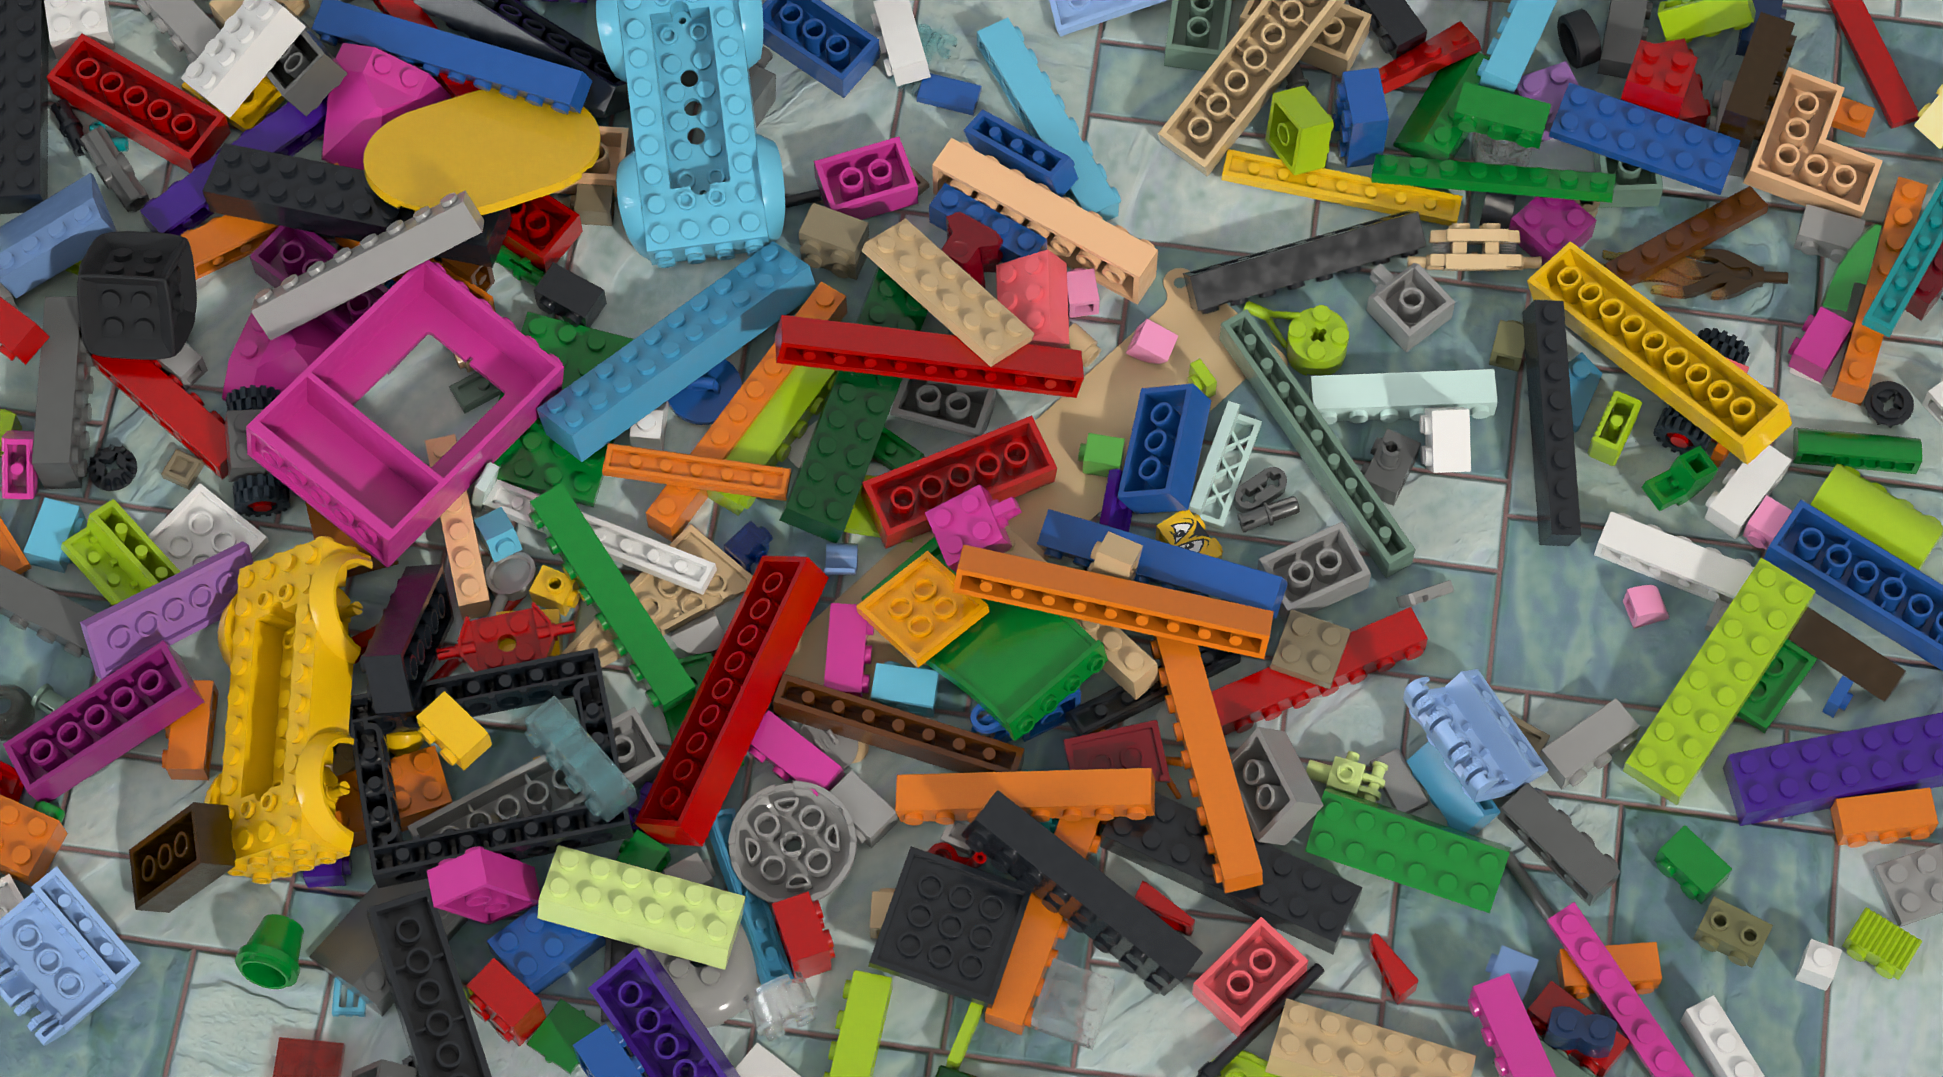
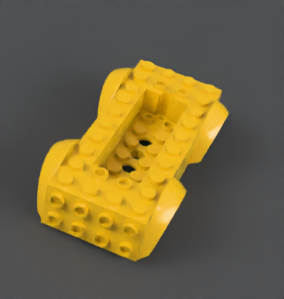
M319 536L311 542L296 545L290 550L275 553L272 557L254 561L253 564L240 568L237 579V594L222 612L217 631L218 647L231 674L227 697L225 745L222 756L223 769L208 788L204 803L228 805L229 818L232 821L231 835L233 848L236 852L235 867L227 873L232 876L252 878V882L257 884H269L273 879L291 877L295 872L310 871L315 866L321 864H333L337 859L350 856L354 832L347 829L335 818L338 797L349 794L350 791L347 789H350V785L346 781L338 783V778L326 766L333 764V747L339 743L354 745V738L349 736L348 732L353 664L360 655L361 647L355 644L349 637L348 632L351 617L362 614L363 611L360 609H363V606L358 601L351 603L349 597L340 588L346 586L347 570L360 565L372 569L373 562L371 556L359 552L356 547L344 546L334 542V539L328 536Z

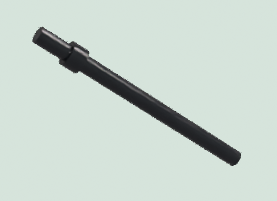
M1315 963L1212 1062L1207 1061L1198 1070L1196 1077H1220V1072L1283 1012L1286 998L1295 1001L1325 972L1323 967Z

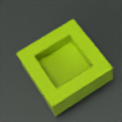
M1200 358L1192 362L1189 367L1188 383H1193L1208 398L1216 395L1217 380Z

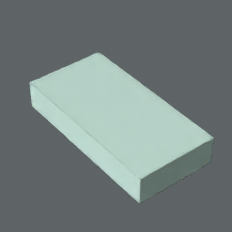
M492 462L487 463L474 486L471 508L479 512L482 511L483 503L497 480L499 466Z

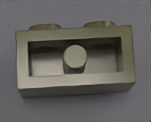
M1714 896L1693 939L1698 941L1699 945L1708 951H1718L1727 955L1728 959L1736 965L1743 967L1747 965L1752 968L1773 925Z

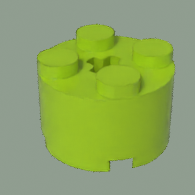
M1318 305L1300 312L1301 317L1293 318L1288 328L1286 343L1287 359L1298 373L1305 376L1308 374L1318 376L1332 375L1341 368L1347 353L1349 341L1347 324L1340 315L1330 310L1327 306Z

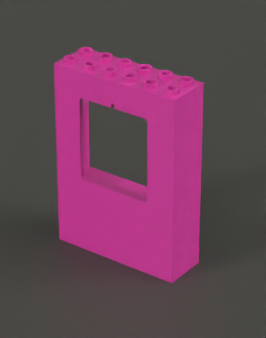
M427 260L411 268L246 426L247 455L388 568L480 477L487 463H494L539 418L537 408L562 391L564 366L557 356L542 350L534 338L529 335L525 336L518 331L510 319L501 317L494 312L486 300L478 299L470 293L468 287L460 280L455 281L446 274L445 269L439 263H432L430 260ZM426 335L433 336L465 363L471 359L472 361L469 363V366L505 394L431 468L354 407Z

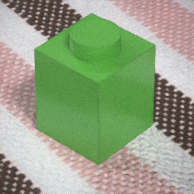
M1088 433L1087 443L1080 444L1078 461L1083 462V473L1108 477L1109 470H1121L1125 439Z

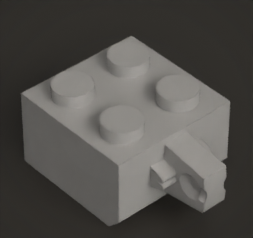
M1413 263L1400 274L1390 273L1382 264L1371 270L1370 279L1377 287L1375 288L1376 292L1368 298L1366 311L1405 352H1408L1452 318L1455 301L1419 264Z

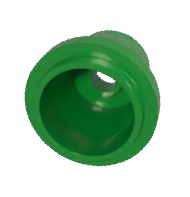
M269 914L264 916L247 944L238 950L235 964L240 973L250 982L268 989H283L294 985L300 974L298 963L304 929L295 920L283 915Z

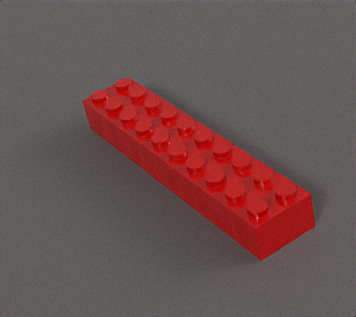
M762 556L635 820V824L657 842L703 847L766 710L773 699L783 673H785L829 579L809 557Z

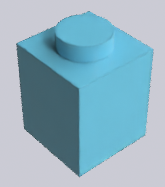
M502 507L474 519L480 538L494 563L523 550L515 528Z

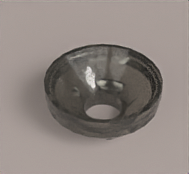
M12 684L0 685V699L10 700L11 707L7 712L0 714V740L8 741L33 724L36 709L31 705V696L24 689Z

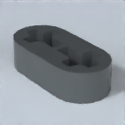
M1269 467L1240 485L1236 489L1234 497L1236 509L1240 513H1244L1263 506L1264 502L1269 504L1285 492L1287 485L1285 472L1277 467ZM1268 478L1273 481L1278 479V487H1275L1273 484L1266 487ZM1257 493L1252 504L1249 501L1242 502L1244 494L1251 497Z

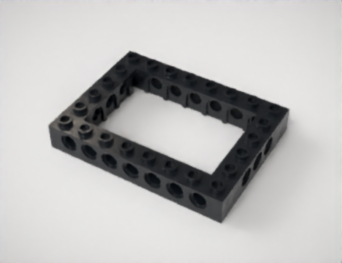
M597 648L426 681L414 710L408 712L375 714L373 702L368 700L367 693L351 696L349 731L350 736L354 738V745H352L372 874L378 888L428 879L427 870L438 866L440 861L448 858H457L464 855L467 849L477 846L484 847V849L494 853H501L503 856L511 859L523 860L553 854L556 852L558 845L578 849L634 837ZM444 691L471 717L574 697L594 803L583 806L577 803L574 804L573 808L549 812L547 809L542 810V814L518 819L516 816H512L508 821L488 825L482 822L477 823L478 827L458 831L447 829L445 830L446 833L423 838L417 835L413 836V840L404 841L386 734L420 728L416 716Z

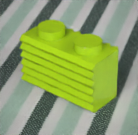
M1619 391L1613 392L1591 439L1587 452L1589 457L1610 466L1616 465L1641 409L1642 402Z
M1865 907L1842 947L1847 949V954L1854 960L1859 962L1865 960L1874 965L1875 971L1882 977L1899 980L1921 945L1922 940L1916 938L1915 935H1911L1903 928H1899L1898 925L1893 924L1881 915L1876 914L1875 911Z

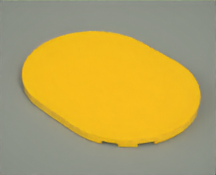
M491 88L490 91L478 90L407 112L382 126L371 137L365 148L363 159L365 177L371 189L381 199L396 208L403 206L415 210V212L425 206L432 208L440 204V200L446 195L453 192L459 194L466 190L479 213L486 215L552 194L580 180L582 173L588 168H592L598 159L600 149L599 126L595 118L585 107L582 108L580 114L569 111L567 115L551 108L552 105L543 103L542 107L532 105L525 101L526 98L518 95L516 99L508 98L499 93L500 90Z

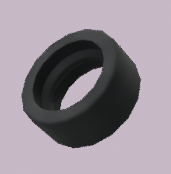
M1579 9L1560 16L1557 22L1558 36L1562 50L1571 66L1578 69L1600 61L1602 54L1600 38L1588 12Z

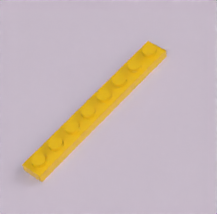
M1231 149L1227 151L1221 178L1223 181L1391 215L1414 210L1419 212L1421 221L1446 226L1457 223L1463 197L1415 186L1372 183V178L1326 168L1293 175L1281 159Z

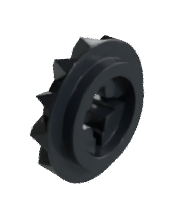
M1883 381L1876 383L1868 390L1865 396L1864 407H1866L1868 417H1872L1877 425L1884 424L1891 428L1894 425H1903L1911 417L1914 410V400L1911 393L1903 385L1892 381ZM1891 397H1894V408H1890L1889 411L1884 412L1883 403H1886L1888 400L1891 399Z
M110 444L107 448H98L97 453L90 457L87 471L90 480L96 487L105 491H117L125 488L133 481L137 473V461L133 453L123 445L118 447ZM116 461L120 469H112L110 473H107L108 470L103 464H112Z

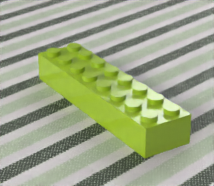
M1760 558L1625 762L1623 772L1670 802L1678 805L1812 602L1816 590L1765 559Z

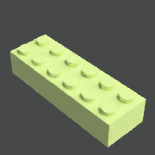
M558 845L539 897L537 918L725 970L743 916L746 896Z

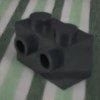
M554 262L534 289L537 306L547 314L554 313L576 328L579 325L590 328L607 304L604 289Z

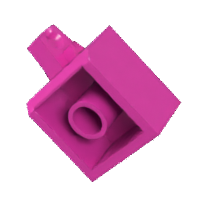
M980 484L925 512L945 562L954 572H957L963 544L1001 553L1009 551L1012 543L1005 527L1009 525L1008 520L1022 513L1017 500L1013 497L1001 502L997 499L993 500L990 492Z

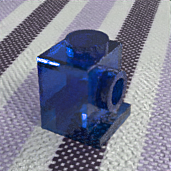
M749 521L724 544V550L728 556L751 574V565L753 563L758 564L762 556H767L769 543L773 540V537L763 526L758 528L752 521Z

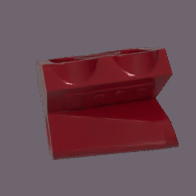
M962 212L946 216L947 242L941 250L983 288H986L984 272L996 273V265L1003 258V253L999 250L1003 244V239L997 234V231Z

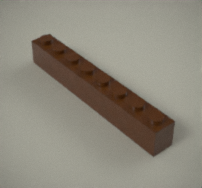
M784 673L773 700L774 714L776 716L824 731L831 729L834 734L958 773L1021 771L1024 763V748Z

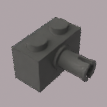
M1388 428L1383 438H1376L1370 454L1374 455L1371 463L1365 462L1361 472L1381 501L1394 506L1418 458L1421 443Z

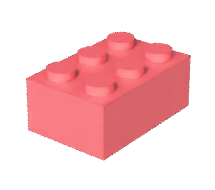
M1047 249L996 265L997 300L1034 332L1032 341L1028 344L1056 348L1069 345L1067 263Z
M1260 917L1194 982L1192 995L1238 1037L1306 972L1309 960L1267 921Z

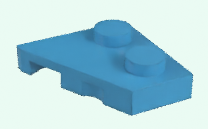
M1582 352L1568 362L1573 431L1575 433L1581 427L1602 377V372Z

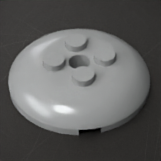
M793 781V783L776 786L774 784L750 797L740 808L733 820L728 844L731 864L738 879L753 895L772 904L809 891L812 901H819L831 894L841 885L852 868L857 850V837L851 815L834 794L816 784ZM813 790H815L818 793V796L812 793L814 792ZM793 840L802 843L801 849L795 852H787L785 849L787 844Z
M741 923L725 970L709 965L695 967L691 964L693 962L691 960L652 950L706 1028L724 1024V1021L745 1011L761 988L753 953Z

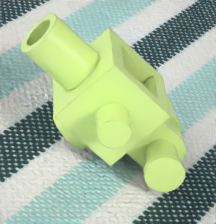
M1348 751L1346 759L1335 756L1332 766L1310 759L1306 772L1311 780L1325 783L1326 788L1330 787L1376 802L1380 800L1382 795L1378 790L1385 786L1383 777L1385 771L1388 770V765L1374 761L1371 774L1365 773L1366 765L1358 763L1360 755L1356 752Z

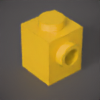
M542 565L529 590L532 602L546 609H559L560 614L565 617L569 609L575 608L580 599L579 587L575 579L570 581L565 573Z

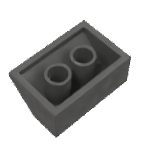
M902 378L890 415L978 437L983 435L989 425L995 407L996 389Z

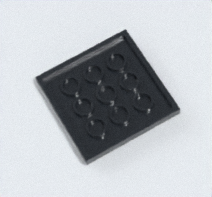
M910 846L868 967L992 1009L1031 893L1021 889L1014 881Z

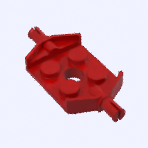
M535 602L531 603L532 608L470 621L469 616H466L457 640L458 643L454 646L437 648L438 660L441 662L458 658V661H462L471 672L551 657L555 641H559L558 636L576 633L574 620L558 624L551 623V620ZM505 639H512L516 642L515 648L507 652L502 651L499 645Z

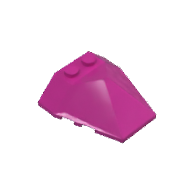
M343 43L335 59L348 74L343 78L341 84L334 88L327 96L321 160L330 164L337 162L340 166L364 170L365 148L371 137L382 126L407 112L448 100L451 95L429 73L376 47Z
M251 312L228 361L222 400L226 401L227 394L232 393V390H240V387L243 386L250 388V385H256V387L266 385V388L272 386L275 387V390L279 389L281 393L331 346L339 336L314 318L270 341Z

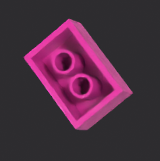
M899 136L814 161L815 179L824 205L827 208L864 220L918 204V186Z
M484 847L469 848L465 851L464 855L457 858L444 859L438 863V866L427 870L433 906L435 908L490 925L539 903L540 892L535 867L520 860L503 856L501 853L486 850Z

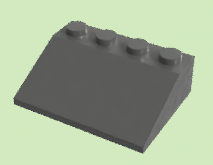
M423 879L378 888L375 883L309 956L312 961L333 978L341 981L343 986L350 989L358 998L361 997L369 1007L381 1016L394 1004V1000L367 919V909L430 889L429 882ZM438 909L449 942L468 919Z

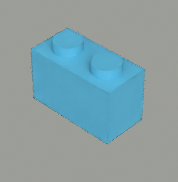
M44 498L23 551L30 565L65 573L68 564L73 562L61 550L62 542L87 527V519L80 506Z
M887 661L884 664L876 663L871 701L915 715L934 717L939 687V673L931 667L921 665L919 668L904 667L894 661Z

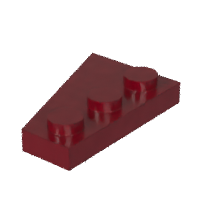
M1157 720L1063 740L1069 770L1151 768L1156 782H1171Z

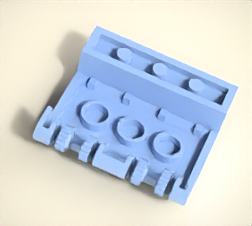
M1478 669L1461 671L1445 687L1429 689L1427 685L1424 686L1430 681L1429 677L1418 678L1406 686L1403 701L1408 706L1411 717L1419 722L1426 732V737L1430 744L1440 752L1446 767L1456 775L1462 784L1464 793L1474 803L1508 796L1548 771L1544 762Z
M57 866L31 887L33 893L0 919V996L10 1007L17 1005L14 1009L17 1016L24 1015L34 1008L40 1011L41 1014L33 1017L27 1027L31 1032L39 1029L35 1033V1037L43 1046L74 1028L117 992L141 964Z

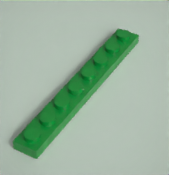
M1376 154L1372 169V183L1612 203L1616 174Z

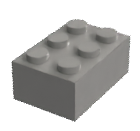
M1343 522L1259 558L1257 570L1283 577L1288 583L1278 612L1285 625L1291 609L1309 615L1367 589L1371 577L1369 568Z
M1258 727L1230 757L1248 822L1258 842L1285 846L1324 806L1285 731Z

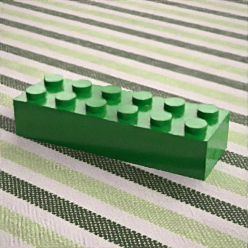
M1330 787L1324 790L1321 799L1324 806L1317 812L1305 852L1490 913L1511 847Z

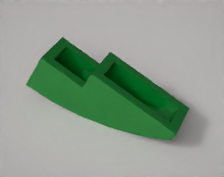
M1873 223L1846 251L1827 285L1821 303L1822 306L1847 312L1854 282L1867 285L1882 225Z

